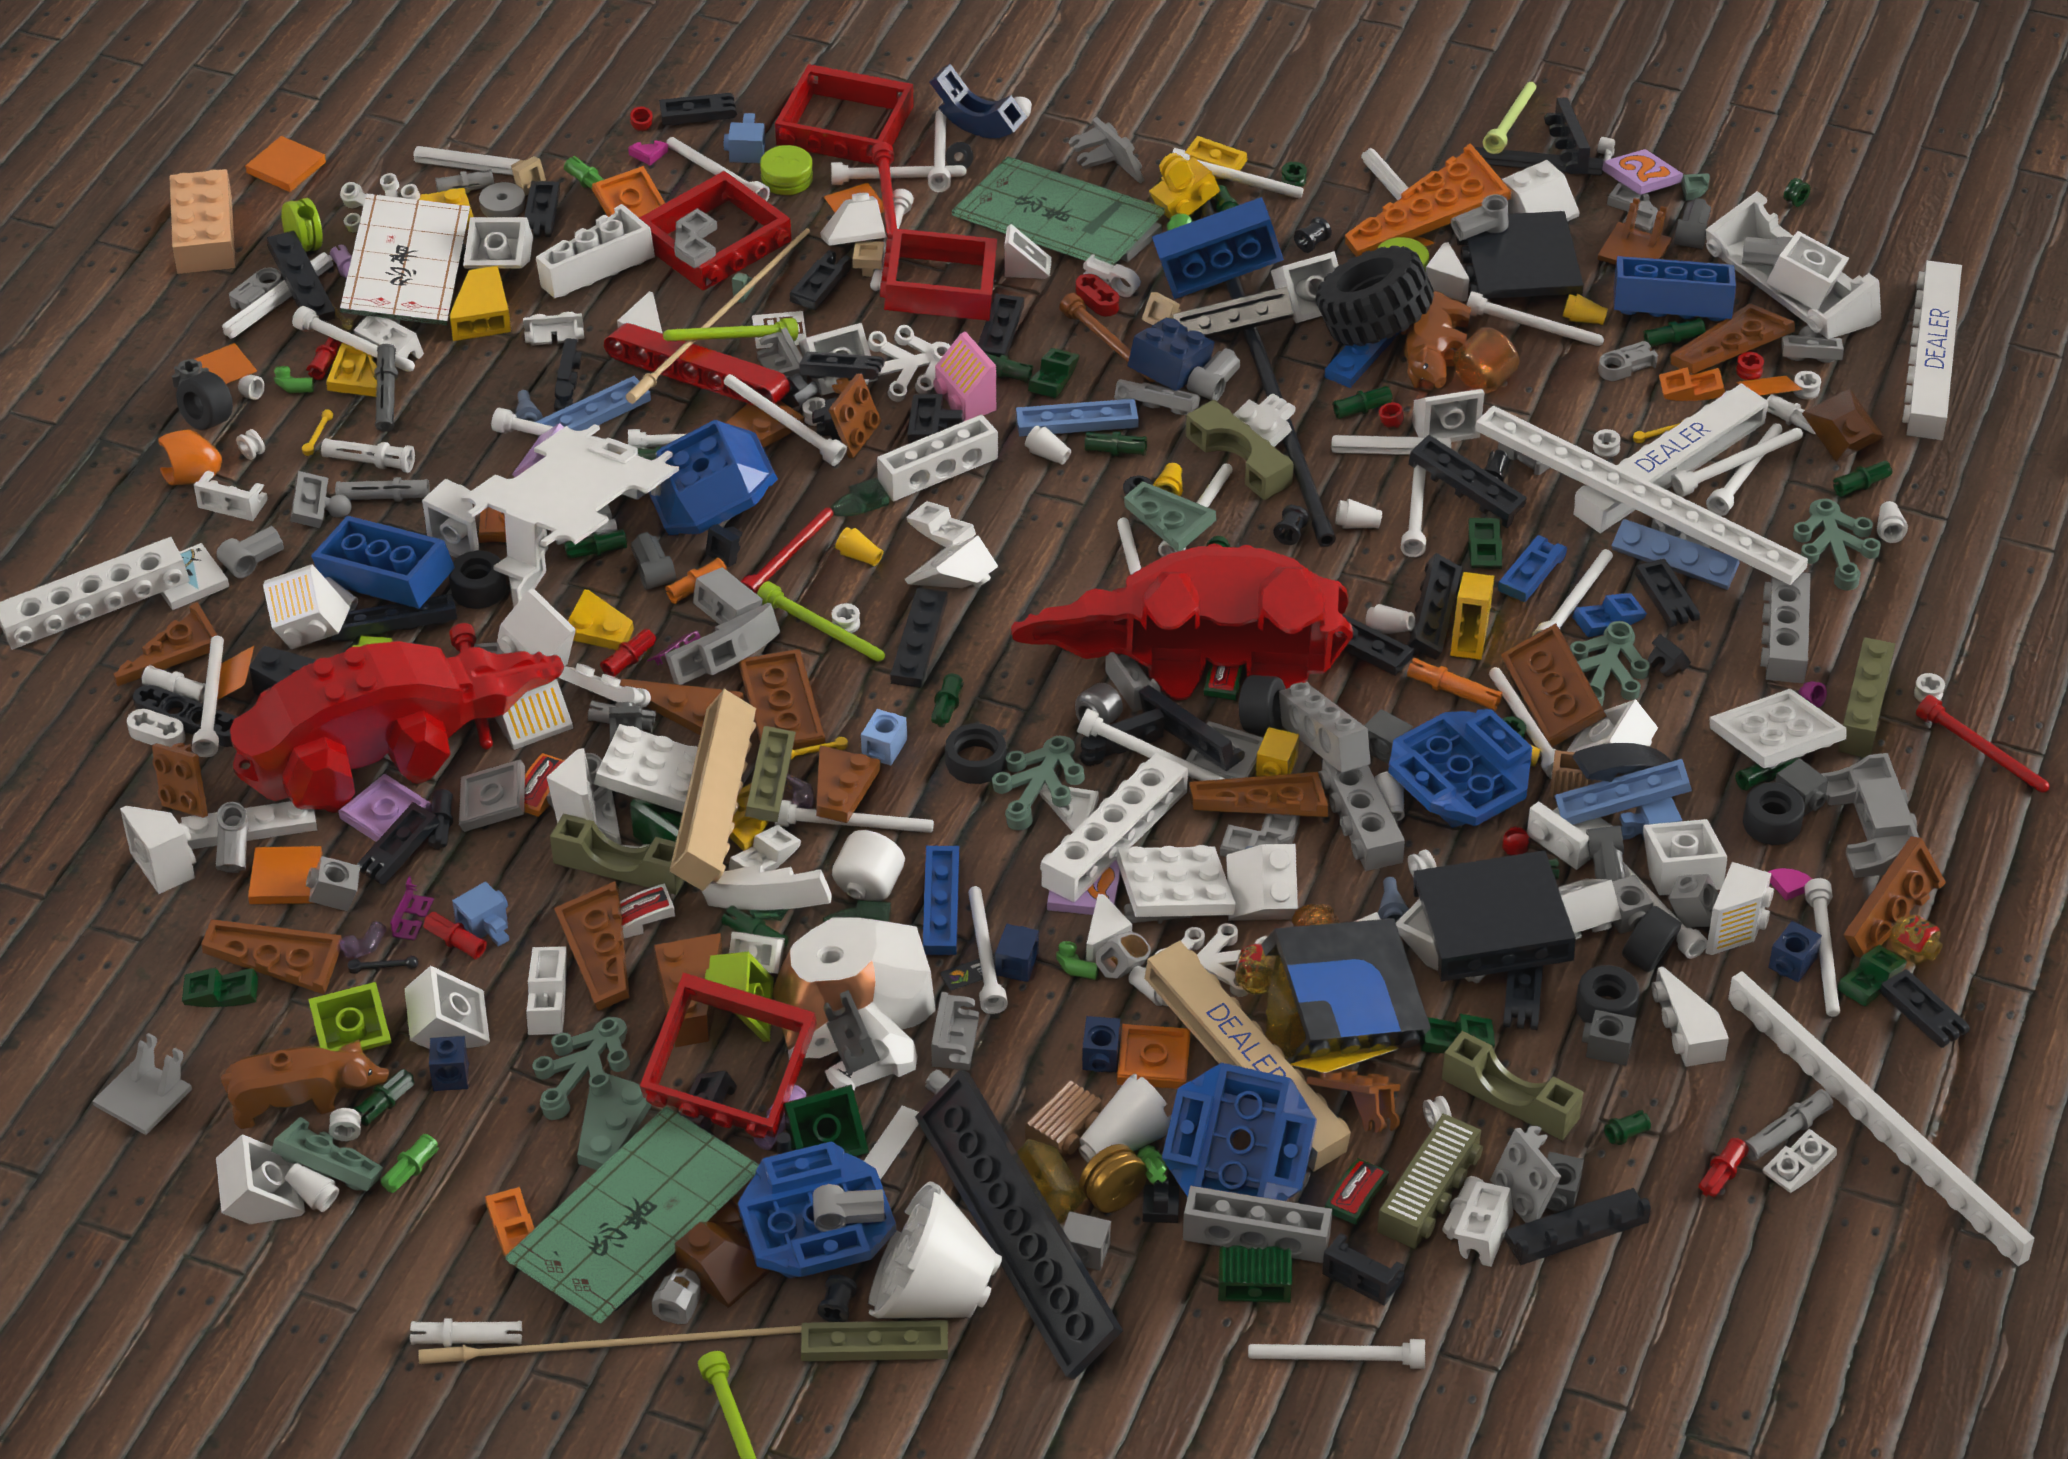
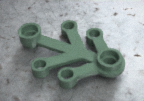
M1830 499L1815 500L1811 503L1809 509L1811 517L1806 522L1795 524L1793 538L1798 542L1804 543L1810 541L1812 532L1819 526H1823L1825 531L1813 543L1804 544L1800 555L1808 559V564L1816 563L1819 560V555L1830 544L1838 566L1835 571L1834 584L1842 590H1853L1859 585L1860 571L1856 564L1850 562L1844 545L1861 552L1866 558L1873 559L1879 556L1881 544L1874 538L1861 540L1839 529L1837 524L1853 530V533L1858 537H1868L1871 535L1873 522L1866 517L1854 519L1840 512L1839 505Z
M1623 621L1610 623L1605 629L1603 636L1587 641H1575L1570 645V649L1583 673L1597 669L1590 686L1601 706H1603L1605 695L1603 688L1611 672L1621 684L1620 693L1626 700H1635L1640 695L1641 685L1632 677L1644 679L1649 675L1650 663L1643 659L1633 646L1635 633L1632 627ZM1607 647L1605 653L1588 658L1589 652ZM1620 650L1631 663L1630 674L1618 659Z
M1054 736L1048 739L1041 749L1027 754L1021 751H1011L1006 755L1007 768L1011 772L1022 771L1028 765L1043 761L1040 766L1012 776L1007 772H999L992 777L994 791L999 794L1007 793L1012 788L1029 783L1020 799L1011 802L1005 811L1009 828L1024 830L1032 824L1033 817L1030 807L1045 783L1051 793L1052 803L1055 806L1064 807L1070 804L1072 800L1070 789L1060 783L1054 769L1057 765H1061L1064 769L1066 782L1070 785H1078L1085 780L1083 766L1075 763L1072 759L1075 752V744L1071 738Z
M607 1017L598 1022L593 1030L573 1037L568 1033H559L551 1040L556 1055L564 1056L571 1053L573 1049L586 1045L590 1046L586 1050L553 1061L548 1056H541L534 1060L532 1067L538 1079H548L555 1073L571 1068L556 1088L547 1089L541 1096L540 1106L547 1119L557 1120L568 1114L570 1104L567 1096L588 1070L591 1076L588 1082L594 1095H605L611 1090L612 1084L608 1074L603 1070L599 1057L605 1048L610 1051L607 1060L611 1070L620 1072L629 1067L630 1059L628 1053L621 1045L625 1041L627 1026L624 1020L617 1017Z

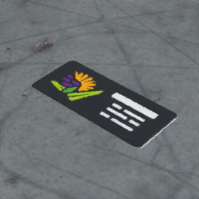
M992 954L995 966V954ZM980 959L940 973L951 991L983 980Z

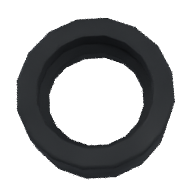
M972 723L960 726L952 731L946 739V767L949 773L959 781L968 784L990 782L995 774L1003 772L1006 768V741L997 729L985 724ZM976 746L990 749L994 755L985 760L969 761L961 758L958 752L965 748Z

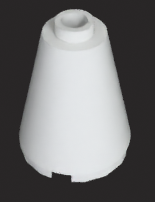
M1137 1074L1131 1075L1079 1139L1081 1144L1079 1152L1088 1163L1098 1152L1108 1146L1124 1144L1132 1151H1136L1167 1136L1171 1115L1167 1117L1164 1112V1107L1167 1105L1166 1101L1145 1078L1141 1076L1137 1080Z

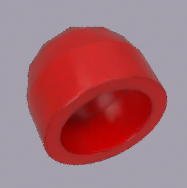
M636 107L631 111L630 122L635 130L644 132L651 127L653 115L650 109Z
M1387 403L1379 409L1380 420L1385 427L1391 428L1395 426V428H1398L1403 423L1404 412L1399 403Z
M1516 826L1509 828L1503 836V850L1510 855L1527 852L1529 836L1526 830Z

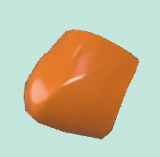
M192 430L175 431L165 434L158 439L159 445L165 448L171 461L172 467L160 468L164 479L170 485L195 484L206 471L214 472L213 477L219 472L222 463L221 454L208 440Z

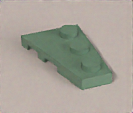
M1143 481L1124 497L1125 507L1177 552L1182 551L1216 521L1215 510Z
M610 1074L608 1076L612 1088L607 1094L601 1096L594 1095L591 1088H589L577 1153L578 1164L601 1172L626 1149L652 1106L643 1097L640 1084Z
M299 1117L274 1139L271 1152L280 1155L284 1161L293 1164L300 1163L312 1168L313 1171L325 1177H334L345 1182L351 1189L368 1191L380 1180L383 1170L382 1166L352 1148H339L332 1143L334 1137L324 1131L317 1135L308 1129L310 1122L302 1117Z

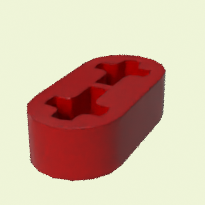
M1083 274L1077 277L1075 292L1096 314L1105 317L1118 313L1119 294L1097 275Z

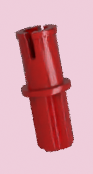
M329 337L324 345L317 347L316 356L306 369V371H309L308 375L316 380L324 378L327 370L334 363L342 342Z
M643 629L627 643H620L619 649L600 662L603 673L615 677L628 665L636 664L638 657L655 644L656 636L649 629Z
M431 912L425 917L423 927L443 939L446 946H454L470 955L473 959L480 958L484 953L487 942L465 930L462 923L455 924L437 912Z
M1731 1138L1721 1154L1711 1160V1168L1699 1183V1188L1703 1191L1702 1194L1704 1196L1716 1197L1726 1182L1736 1176V1168L1749 1152V1147L1743 1140Z

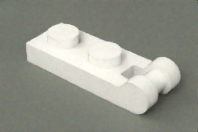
M577 663L576 668L564 666L563 673L559 676V678L616 702H633L635 706L644 708L649 705L651 700L650 693L646 689L629 686L622 687L620 686V679L603 674L602 678L594 675L595 669Z

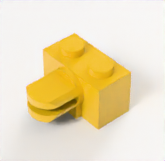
M1171 153L1164 157L1159 165L1162 181L1149 190L1158 210L1165 212L1164 215L1169 219L1176 214H1186L1189 216L1221 191L1212 172L1194 157L1187 161L1177 153Z

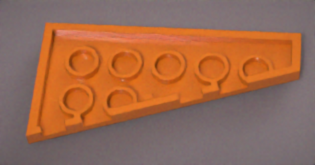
M1470 143L1464 147V153L1457 158L1452 156L1445 161V167L1439 171H1431L1401 193V199L1394 204L1389 202L1383 206V212L1375 218L1368 217L1346 233L1345 244L1358 257L1363 252L1377 250L1378 246L1388 239L1396 237L1412 239L1451 223V218L1481 207L1483 199L1489 195L1498 194L1504 196L1507 201L1511 200V190Z

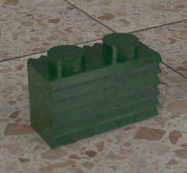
M1233 1245L1228 1248L1222 1246L1219 1248L1218 1301L1291 1303V1249L1287 1248L1284 1250L1277 1246H1269L1264 1249L1260 1247L1254 1249L1251 1247L1248 1249L1241 1245Z

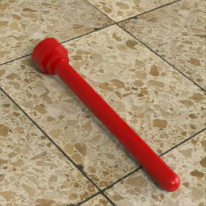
M879 142L872 147L871 157L872 162L879 168L886 236L888 239H893L894 228H897L890 165L894 161V151L889 143Z
M824 508L756 575H747L740 582L757 594L762 584L768 581L833 517L832 509Z
M460 623L453 626L449 631L451 644L460 653L474 647L477 639L474 627L471 624ZM475 718L480 746L483 749H490L493 745L488 718Z
M1933 695L1926 696L1919 704L1916 716L1926 723L1931 721L1935 724L1938 722L2039 792L2045 793L2049 790L2050 785L2045 779L1946 713L1942 702Z

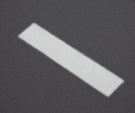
M901 1106L865 1158L864 1162L876 1168L880 1180L919 1123L915 1116L919 1112Z

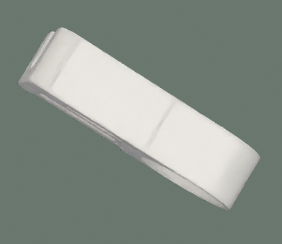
M1092 254L1083 264V268L1086 270L1083 274L1097 275L1122 297H1130L1140 286V279L1133 270L1119 264L1114 266L1096 259L1095 254ZM1120 278H1124L1131 287L1124 285Z

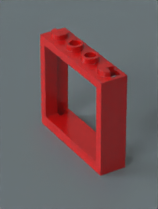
M808 64L775 122L776 145H792L800 147L807 152L874 164L872 162V148L870 145L874 146L879 142H886L893 146L914 107L913 84ZM813 94L893 109L878 139L797 124Z
M726 171L715 175L639 218L651 228L654 254L702 291L792 241L790 218ZM727 201L732 202L764 226L716 253V256L695 269L675 256V240L668 235L676 230V221L697 208L707 213Z
M894 228L893 239H887L880 285V297L885 298L884 310L989 321L997 239ZM899 257L982 265L981 290L896 281Z
M683 972L640 1083L642 1095L649 1104L656 1107L673 1106L679 1108L680 1113L692 1118H698L699 1115L711 1118L713 1123L724 1128H731L734 1125L745 1129L747 1134L756 1138L763 1139L765 1135L775 1138L784 1115V1103L790 1099L817 1026L815 1013ZM691 1000L799 1033L768 1118L659 1085Z

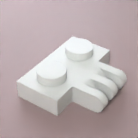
M1270 394L1259 405L1249 399L1233 415L1243 423L1248 424L1253 431L1263 439L1268 440L1275 447L1292 431L1289 422L1286 420L1294 414L1295 406L1287 403V401L1275 394Z

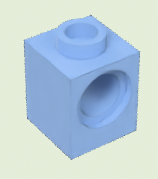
M876 709L861 733L862 754L880 759L881 763L891 766L907 741L906 717Z

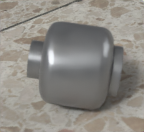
M1097 683L1078 695L1075 701L1076 716L1081 722L1088 708L1099 713L1098 717L1104 719L1103 723L1109 725L1118 719L1123 711L1121 697L1111 685Z

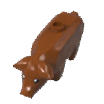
M1434 291L1432 305H1430L1427 313L1422 314L1421 319L1416 323H1412L1408 329L1403 332L1401 331V335H1406L1404 354L1408 361V376L1414 388H1418L1422 380L1433 383L1436 388H1441L1446 383V367L1454 366L1461 368L1464 353L1456 352V350L1451 348L1464 350L1467 334L1453 328H1468L1471 307L1452 300L1438 291Z
M360 1040L345 1044L338 1051H330L317 1046H305L244 1057L231 1064L225 1071V1074L221 1075L220 1079L225 1092L228 1094V1099L233 1105L234 1122L240 1129L253 1127L255 1125L254 1117L264 1113L271 1106L291 1107L312 1099L318 1113L333 1112L336 1110L335 1096L342 1088L361 1090L384 1084L388 1078L389 1069L381 1068L371 1062L363 1053Z

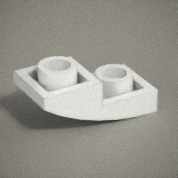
M1808 1129L1791 1148L1785 1146L1763 1168V1173L1791 1193L1807 1183L1837 1156V1148L1811 1129Z

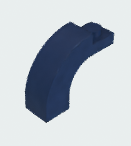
M951 64L944 66L929 81L943 100V103L938 108L952 123L966 132L983 138H1001L1014 133L1027 118L1012 95L999 101H987L976 96L965 85Z

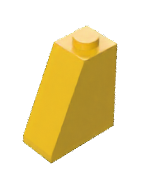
M498 266L468 271L449 315L453 341L511 332L509 309Z
M1463 572L1457 596L1450 656L1482 660L1495 576Z

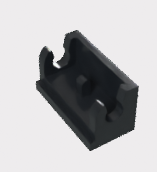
M1340 1233L1330 1247L1324 1251L1322 1274L1385 1306L1405 1278V1273L1401 1271L1404 1264L1397 1261L1392 1268H1389L1349 1248V1244L1345 1243L1348 1236Z

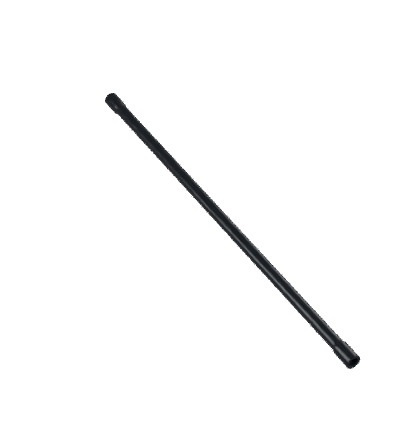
M1208 200L1199 207L1202 218L1216 214L1211 200ZM1239 276L1225 281L1231 300L1246 297ZM1258 328L1244 329L1243 333L1266 396L1275 394L1283 399ZM1289 418L1286 421L1289 422L1292 431L1282 441L1288 457L1293 462V471L1309 512L1317 542L1321 547H1328L1335 542L1336 537L1329 518L1323 509L1295 429Z

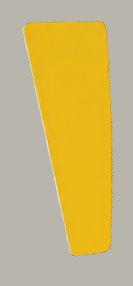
M1389 1046L1380 1051H1372L1371 1048L1359 1049L1350 1054H1342L1341 1051H1336L1320 1057L1304 1059L1290 1065L1327 1073L1397 1050L1398 1047Z

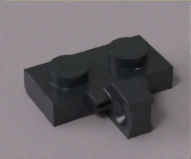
M943 394L913 395L907 433L908 443H913L964 422L963 410L943 409Z

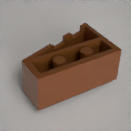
M721 933L654 945L656 970L667 1013L683 972L705 979V973L710 964V956L723 954ZM691 1000L675 1041V1048L709 1041L715 1007Z

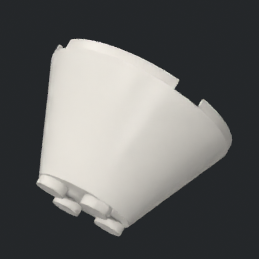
M930 1181L916 1193L909 1203L905 1213L910 1216L902 1232L896 1230L883 1253L868 1300V1304L875 1306L874 1311L870 1309L868 1312L871 1316L876 1318H970L976 1307L982 1308L989 1298L991 1287L987 1286L990 1276L997 1272L1002 1256L995 1253L940 1185Z

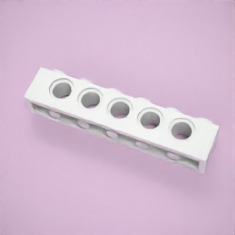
M168 537L1 601L0 626L13 650L177 587L190 580L182 556L172 537Z
M1157 753L1147 762L1141 763L1137 771L1128 780L1122 781L1118 789L1109 798H1105L1096 811L1090 816H1086L1071 835H1066L1061 844L1052 853L1045 855L1040 865L1042 886L1075 902L1117 859L1118 848H1131L1187 793L1188 768Z

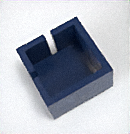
M1166 317L1152 325V328H1147L1134 336L1127 366L1177 391L1187 385L1189 376L1194 368L1197 366L1203 368L1211 360L1215 342L1205 337L1199 331L1188 332V328L1181 325L1179 321Z

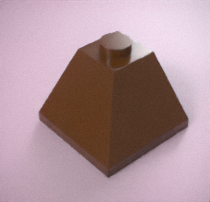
M1850 389L1802 413L1836 462L1884 437Z
M699 1222L674 1243L677 1268H687L695 1272L700 1279V1287L727 1308L732 1306L772 1271L757 1267L748 1238L728 1222Z

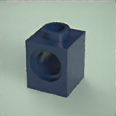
M1791 921L1772 946L1768 968L1782 976L1799 982L1818 958L1822 935Z
M1005 925L995 952L996 976L1025 982L1029 981L1039 953V930L1024 926Z
M1086 1016L1082 1048V1070L1117 1072L1121 1019Z
M465 1036L430 1038L429 1068L433 1091L468 1089L469 1061Z

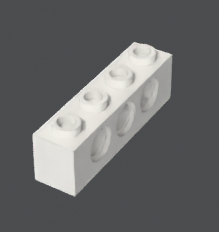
M981 414L878 456V484L894 502L998 459V431Z

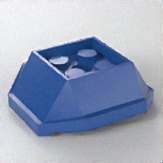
M713 420L670 442L657 451L656 458L666 451L672 452L673 456L665 463L670 466H679V471L661 483L660 496L651 495V491L649 494L668 535H678L679 533L701 534L709 530L710 527L720 524L755 506L764 496L768 487L772 486L778 478L755 432Z
M1492 709L1477 710L1476 713L1466 711L1444 712L1393 740L1388 773L1429 812L1438 814L1452 828L1464 824L1477 826L1526 799L1533 747Z
M1220 1063L1177 1089L1162 1159L1187 1197L1190 1186L1287 1201L1302 1190L1317 1119L1291 1078ZM1241 1131H1247L1251 1136V1143L1245 1150H1237L1233 1144L1235 1135Z
M832 1141L763 1158L756 1170V1175L748 1184L738 1202L739 1214L757 1267L777 1271L793 1279L871 1260L896 1233V1222L884 1189L885 1221L849 1223L845 1227L826 1232L819 1231L814 1225L813 1192L816 1188L827 1184L840 1186L844 1192L883 1189L876 1168L855 1156L845 1153L843 1148Z

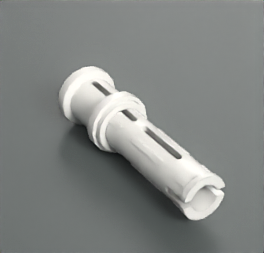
M325 438L321 446L322 457L374 463L379 469L392 467L409 473L415 461V450L410 445L402 448L390 446L388 442H382L376 446ZM343 449L362 451V454L343 452ZM399 456V459H394L392 457Z

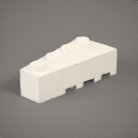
M620 204L614 208L615 213L610 217L606 215L596 219V225L589 230L582 228L575 232V238L571 241L562 240L536 256L541 287L554 298L562 297L581 287L590 286L605 277L616 275L629 267L642 264L644 261L655 257L651 228L623 204Z

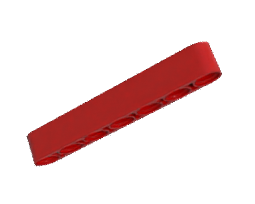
M624 323L604 340V348L607 354L616 360L655 372L686 341H666L662 333L631 323ZM692 344L661 373V375L751 405L754 404L724 384V379L727 375H733L774 404L787 395L791 387L787 377L778 371L696 344Z

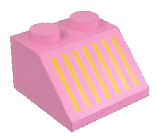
M963 332L936 364V379H934L933 385L937 394H943L951 410H963L964 421H967L981 414L986 415L996 411V365L968 333Z

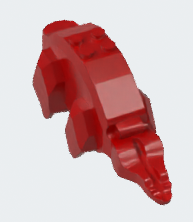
M1210 544L1163 556L1129 575L1124 588H1117L1112 592L1102 589H1091L1086 591L1072 604L1045 608L1038 615L1029 614L1024 621L1013 623L1011 635L1016 642L1031 645H1057L1084 659L1103 657L1111 652L1127 655L1148 667L1149 678L1151 680L1155 679L1160 689L1173 700H1186L1193 694L1200 683L1206 660L1216 666L1236 667L1247 663V677L1251 675L1276 676L1283 680L1286 689L1295 683H1306L1310 674H1324L1331 668L1336 658L1351 641L1353 628L1342 615L1348 606L1347 589L1339 581L1320 577L1309 571L1308 568H1305L1294 558L1266 549L1254 548L1250 545H1242L1236 548Z
M401 641L351 647L346 652L328 658H319L314 663L303 666L276 683L272 688L260 693L256 705L233 720L230 734L232 745L237 750L233 761L234 773L267 799L279 801L289 798L294 806L301 810L325 809L328 812L337 813L351 801L355 794L351 769L362 768L376 763L388 754L399 772L412 783L426 782L437 773L451 755L448 738L458 729L475 718H492L504 715L527 691L546 685L558 678L563 673L564 664L557 655L545 656L541 652L532 655L526 651L495 654L480 647L469 648L457 656L449 658L445 657L441 648ZM244 763L250 764V767L247 769L241 768Z

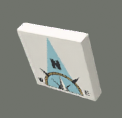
M200 543L179 552L183 558L190 581L163 591L160 594L170 608L175 610L228 588L229 582L209 552Z

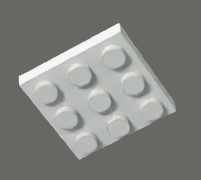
M1791 688L1709 717L1711 730L1764 769L1775 767L1779 763L1792 758L1802 757L1806 753L1817 749L1830 747L1834 743L1846 739V727Z
M619 724L596 773L594 784L683 813L698 747L687 746L672 741L665 736H656L641 731L634 726Z
M1198 845L1195 847L1164 846L1162 848H1142L1135 846L1131 848H1118L1116 860L1135 917L1234 915L1235 901L1215 847Z

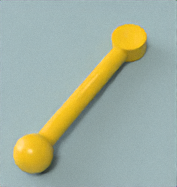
M327 409L322 412V420L309 443L302 446L304 455L310 456L314 453V444L327 421L333 418L331 410Z
M1680 423L1645 433L1637 431L1633 435V440L1635 443H1643L1646 438L1661 435Z
M837 737L835 742L820 745L844 750L848 746V741L845 737ZM820 745L796 750L792 749L790 760L794 756L818 752Z

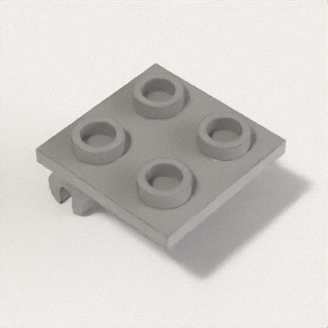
M1096 116L1092 120L1095 125L1094 128L1082 135H1075L1070 138L1069 145L1070 147L1074 146L1075 152L1101 145L1089 153L1084 152L1077 157L1076 161L1078 165H1082L1083 169L1114 160L1139 183L1144 181L1140 171L1142 165L1133 155L1135 150L1133 144L1126 137H1119L1116 129L1109 122L1105 124Z
M150 1033L146 1034L147 1043L142 1040L139 1041L136 1059L92 1101L95 1107L145 1135L192 1090V1086L189 1083L181 1080L180 1064L183 1060V1052L181 1050L173 1048V1058L166 1055L163 1071L155 1067L154 1048L157 1044V1038Z
M1530 1126L1526 1133L1521 1128L1514 1130L1490 1179L1494 1185L1511 1188L1513 1208L1525 1223L1541 1218L1561 1178V1175L1539 1150L1548 1136L1546 1134L1538 1136L1541 1128L1538 1126Z

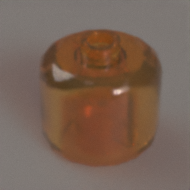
M1482 327L1477 330L1453 356V365L1460 379L1466 385L1476 390L1483 389L1486 394H1491L1497 390L1518 369L1520 361L1513 343L1501 332L1490 327Z

